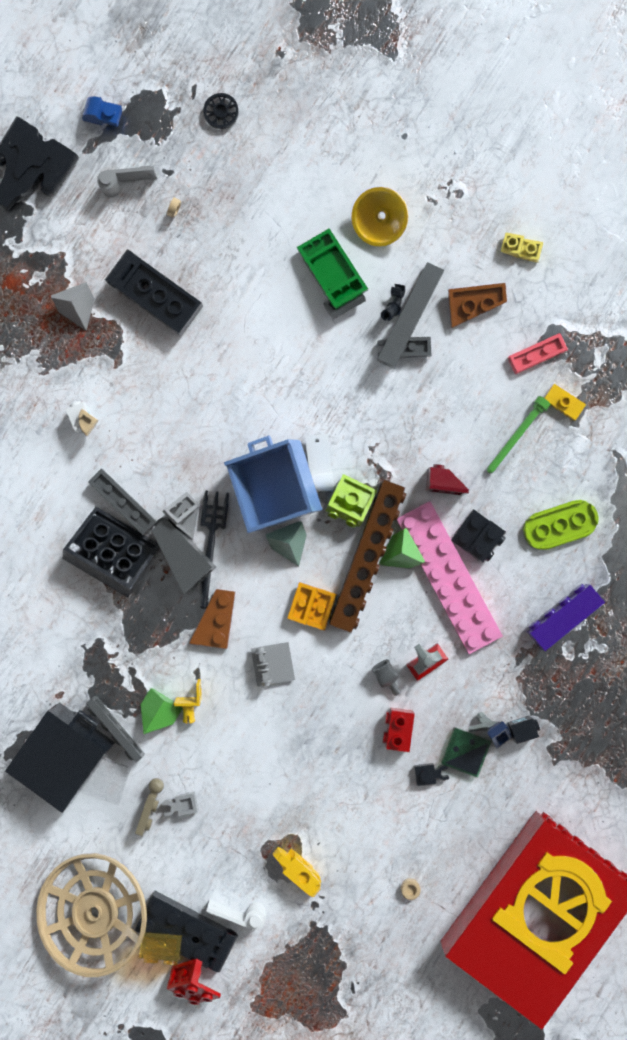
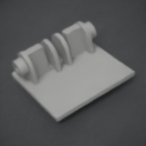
M289 642L251 648L257 687L270 686V684L295 680Z

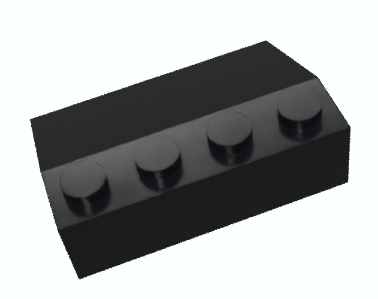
M95 506L64 547L62 559L129 598L160 547L157 542Z

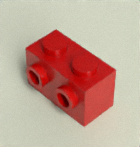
M390 707V713L386 712L385 724H388L387 732H383L382 739L386 749L410 752L414 711Z

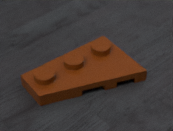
M506 283L448 289L451 328L506 303Z
M215 590L189 644L228 648L236 591Z

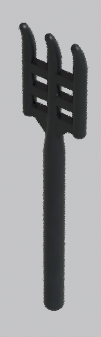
M206 490L203 498L200 526H206L209 529L206 556L213 562L215 531L220 527L221 529L226 528L229 493H226L224 506L222 507L218 506V491L215 493L213 505H207L208 490ZM207 509H213L212 514L206 513ZM217 510H223V514L217 515ZM206 517L211 518V522H205ZM216 518L222 519V523H216ZM211 573L202 582L201 609L207 608Z

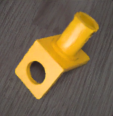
M198 679L196 683L197 697L175 698L174 706L183 707V723L187 724V720H189V724L195 722L194 706H200L202 701L201 679Z

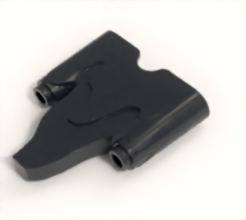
M16 116L0 142V166L6 165L4 177L0 184V205L10 210L18 200L29 196L41 181L40 186L42 188L40 191L51 197L79 160V156L55 139L43 141V136L36 127Z

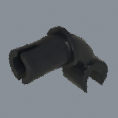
M395 284V287H391L393 299L388 303L387 308L381 312V318L384 321L387 320L388 322L394 316L400 314L401 302L406 290L405 285Z

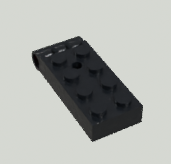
M128 249L104 279L109 285L180 336L183 335L203 308L202 302ZM148 285V288L143 289V286Z
M155 890L146 906L147 922L144 936L189 960L198 959L202 961V966L205 968H209L214 972H221L238 938V934L234 930L203 916ZM142 916L134 930L138 933L141 930Z

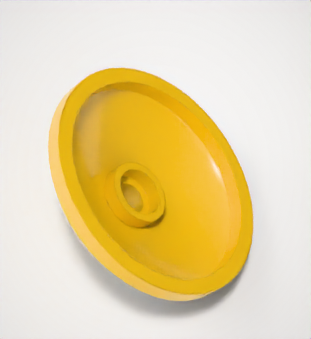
M374 187L368 189L357 198L353 205L352 225L356 234L365 243L378 247L390 245L403 235L407 227L408 209L406 203L396 191L390 188ZM380 212L385 213L384 219L380 218Z

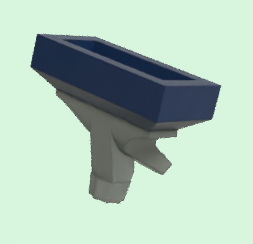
M483 712L476 715L477 720L481 724L469 726L468 728L469 732L487 731L497 749L513 738L503 721H492Z

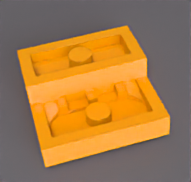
M299 582L287 619L325 631L337 594Z

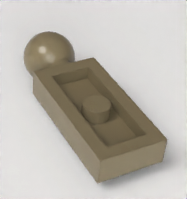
M159 778L152 779L148 784L150 793L135 832L137 835L143 836L145 831H149L153 820L150 819L152 812H156L159 801L156 799L158 793L162 792L164 788V783Z

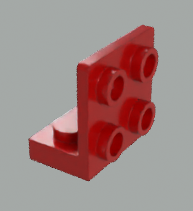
M194 959L172 966L166 990L173 992L175 997L185 998L192 1005H200L202 1002H212V1000L219 999L221 993L198 982L201 975L202 961Z

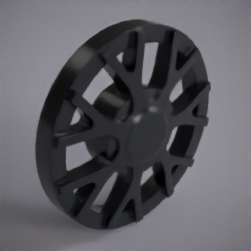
M216 93L206 100L203 113L205 120L210 126L216 129H226L236 122L239 109L237 102L232 96L226 93ZM219 98L220 103L215 105L213 100ZM226 98L230 100L228 105L224 103ZM207 107H214L213 111H208ZM229 108H236V112H229L228 110ZM215 115L216 118L210 121L209 117ZM227 116H230L233 119L230 122H228L225 118H227ZM219 119L223 120V125H218Z

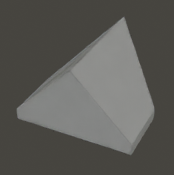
M87 282L51 295L59 313L87 331L94 303V296Z
M186 492L162 512L192 539L194 538L200 504Z

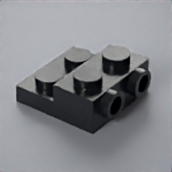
M473 509L453 535L451 541L483 563L485 560L488 562L493 557L494 552L492 550L496 545L500 546L504 542L506 537L503 535L506 531Z

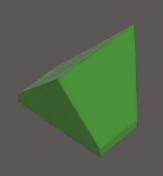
M407 528L392 535L379 565L411 569L425 562Z
M150 688L141 703L143 734L173 725L183 707L174 706L173 700Z

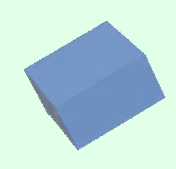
M270 435L249 442L248 448L250 453L224 462L225 466H227L248 533L261 531L322 510L300 440L287 439L273 444ZM267 442L268 447L255 451L254 445Z

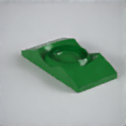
M330 228L297 247L307 268L315 277L324 295L335 310L368 291V287Z

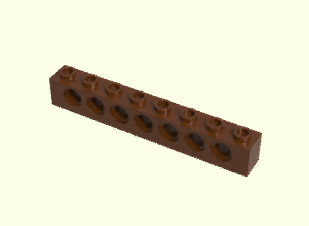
M382 480L330 618V625L351 633L353 629H357L360 621L357 618L359 611L363 612L367 602L364 600L365 595L370 593L372 589V576L378 573L380 567L377 564L380 557L383 558L387 548L384 544L386 539L391 538L393 532L391 525L393 521H397L400 511L397 509L399 504H403L406 498L405 487ZM386 497L391 498L394 502L391 508H387L384 505ZM380 515L385 516L387 519V523L384 526H380L377 523V518ZM373 533H377L380 536V541L377 544H373L370 540ZM367 551H371L374 555L371 562L364 560V554ZM360 569H364L367 572V577L364 580H359L357 577V572ZM354 587L360 589V595L357 598H353L350 595V591ZM348 605L354 608V612L350 616H346L343 613L344 608Z

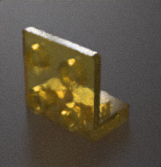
M145 932L140 945L139 958L144 959L143 963L155 964L158 963V960H164V965H178V961H183V956H180L182 935Z

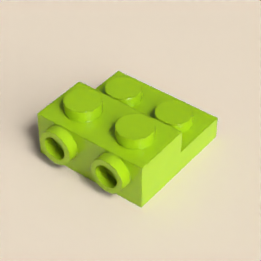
M343 474L325 511L329 512L328 515L333 519L341 518L345 520L346 525L355 528L357 526L360 528L377 490Z

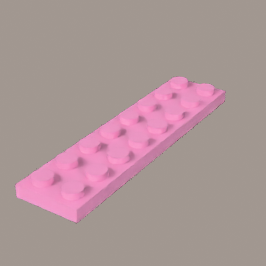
M431 501L399 517L397 522L401 530L407 528L425 562L420 565L467 653L471 654L503 637Z

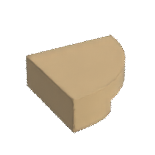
M81 409L79 413L80 429L88 436L99 420Z

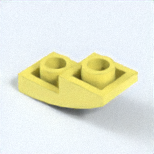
M505 233L501 252L538 263L543 242L525 239L523 235Z

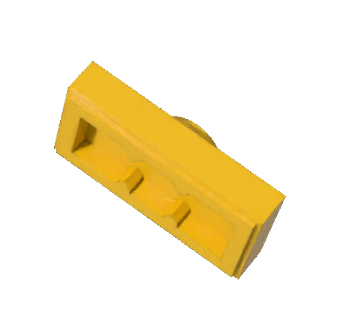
M556 384L552 385L544 397L551 404L550 406L573 421L578 418L586 406L585 403Z

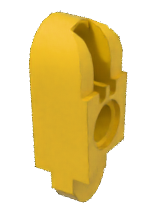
M277 847L272 854L282 866V873L306 894L315 897L321 889V878L318 872L292 848L287 853L284 849Z

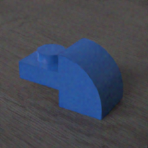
M91 96L86 100L82 120L97 125L105 123L118 127L123 108L121 105L105 102L101 97Z

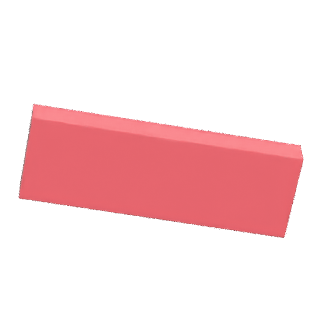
M559 333L507 358L516 375L568 351Z

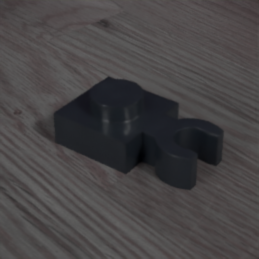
M434 763L414 765L417 786L436 784V778L444 781L449 779V775L441 774L443 769H448L446 764H441L437 768L434 767Z

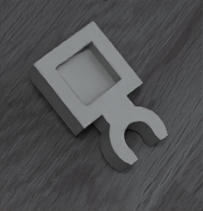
M195 791L176 795L175 801L165 800L162 803L163 806L169 805L171 807L170 811H165V816H171L175 811H178V816L198 812Z

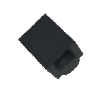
M531 716L507 722L513 737L512 739L516 744L539 737V724Z

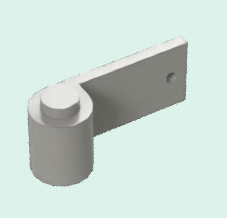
M154 166L105 170L99 173L97 183L105 196L115 197L120 192V182L157 179V174Z

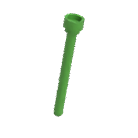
M541 396L536 398L533 410L488 466V473L491 474L496 470L538 414L550 407L551 404Z

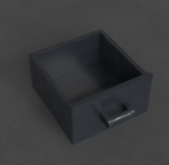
M59 702L45 713L5 772L63 813L75 800L115 742L96 729L99 723L82 710L75 714Z

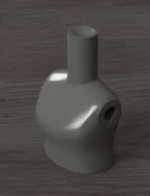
M386 659L376 664L372 671L381 688L389 686L394 696L399 695L401 691L395 683L399 678V674L392 667L390 661Z

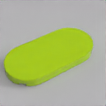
M584 500L570 501L529 516L523 526V535L531 547L539 550L551 549L591 535L598 525V512L592 504Z

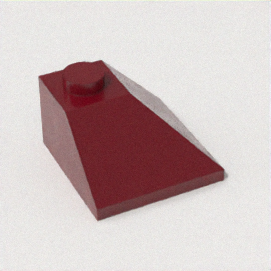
M433 464V467L428 468L425 491L460 496L469 494V489L450 469H444V465Z

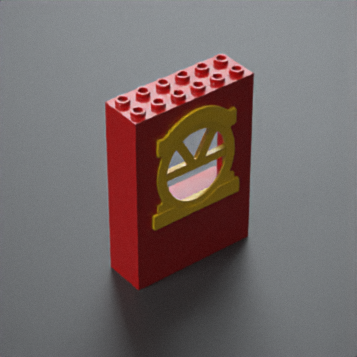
M535 811L440 942L445 957L540 1029H543L627 914V874L617 869L608 859L601 857L592 847L585 845L576 835L573 836L564 826L553 821L545 812L540 814L538 811ZM562 876L573 879L584 890L583 894L558 904ZM548 877H552L550 898L534 887L537 883ZM528 894L577 930L576 933L562 941L548 942L541 940L530 932L524 919V904ZM587 903V914L583 923L567 912L571 908Z

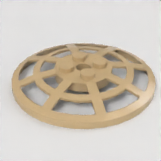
M84 853L65 860L54 868L46 878L38 897L36 909L37 926L43 945L57 964L73 974L84 977L109 975L128 963L142 943L147 922L144 894L134 875L114 858L97 853ZM100 859L108 861L110 864L107 872L100 870L86 871L81 860ZM74 864L78 875L69 880L63 889L53 886L52 884L58 875L69 865ZM117 867L129 878L137 893L129 895L124 885L114 877ZM89 876L104 877L105 880L102 888L93 887ZM81 880L85 891L78 896L70 893L69 891L73 885ZM112 882L120 889L124 897L115 900L109 892ZM50 893L59 897L57 907L58 922L47 926L46 903ZM67 900L73 903L72 917L65 919L64 906ZM140 901L142 915L139 934L131 928L133 920L132 903ZM127 905L126 924L117 919L118 908ZM93 907L98 910V917L92 915L91 910ZM75 924L79 932L82 933L79 942L72 936L68 926ZM115 927L123 933L117 941L110 945L107 933ZM61 930L66 940L75 948L70 959L66 958L56 947L51 938V933ZM128 936L135 942L134 947L127 956L113 964L112 951L118 948ZM90 937H100L102 948H90L86 944ZM82 953L104 955L105 967L87 968L76 963Z

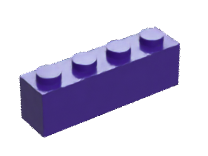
M580 584L573 590L575 593L570 597L565 596L558 602L559 606L546 611L543 619L540 621L536 620L529 625L530 629L527 633L541 650H548L605 603L591 584Z

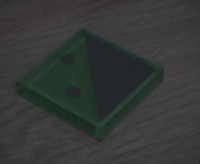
M454 726L441 763L478 778L491 741Z

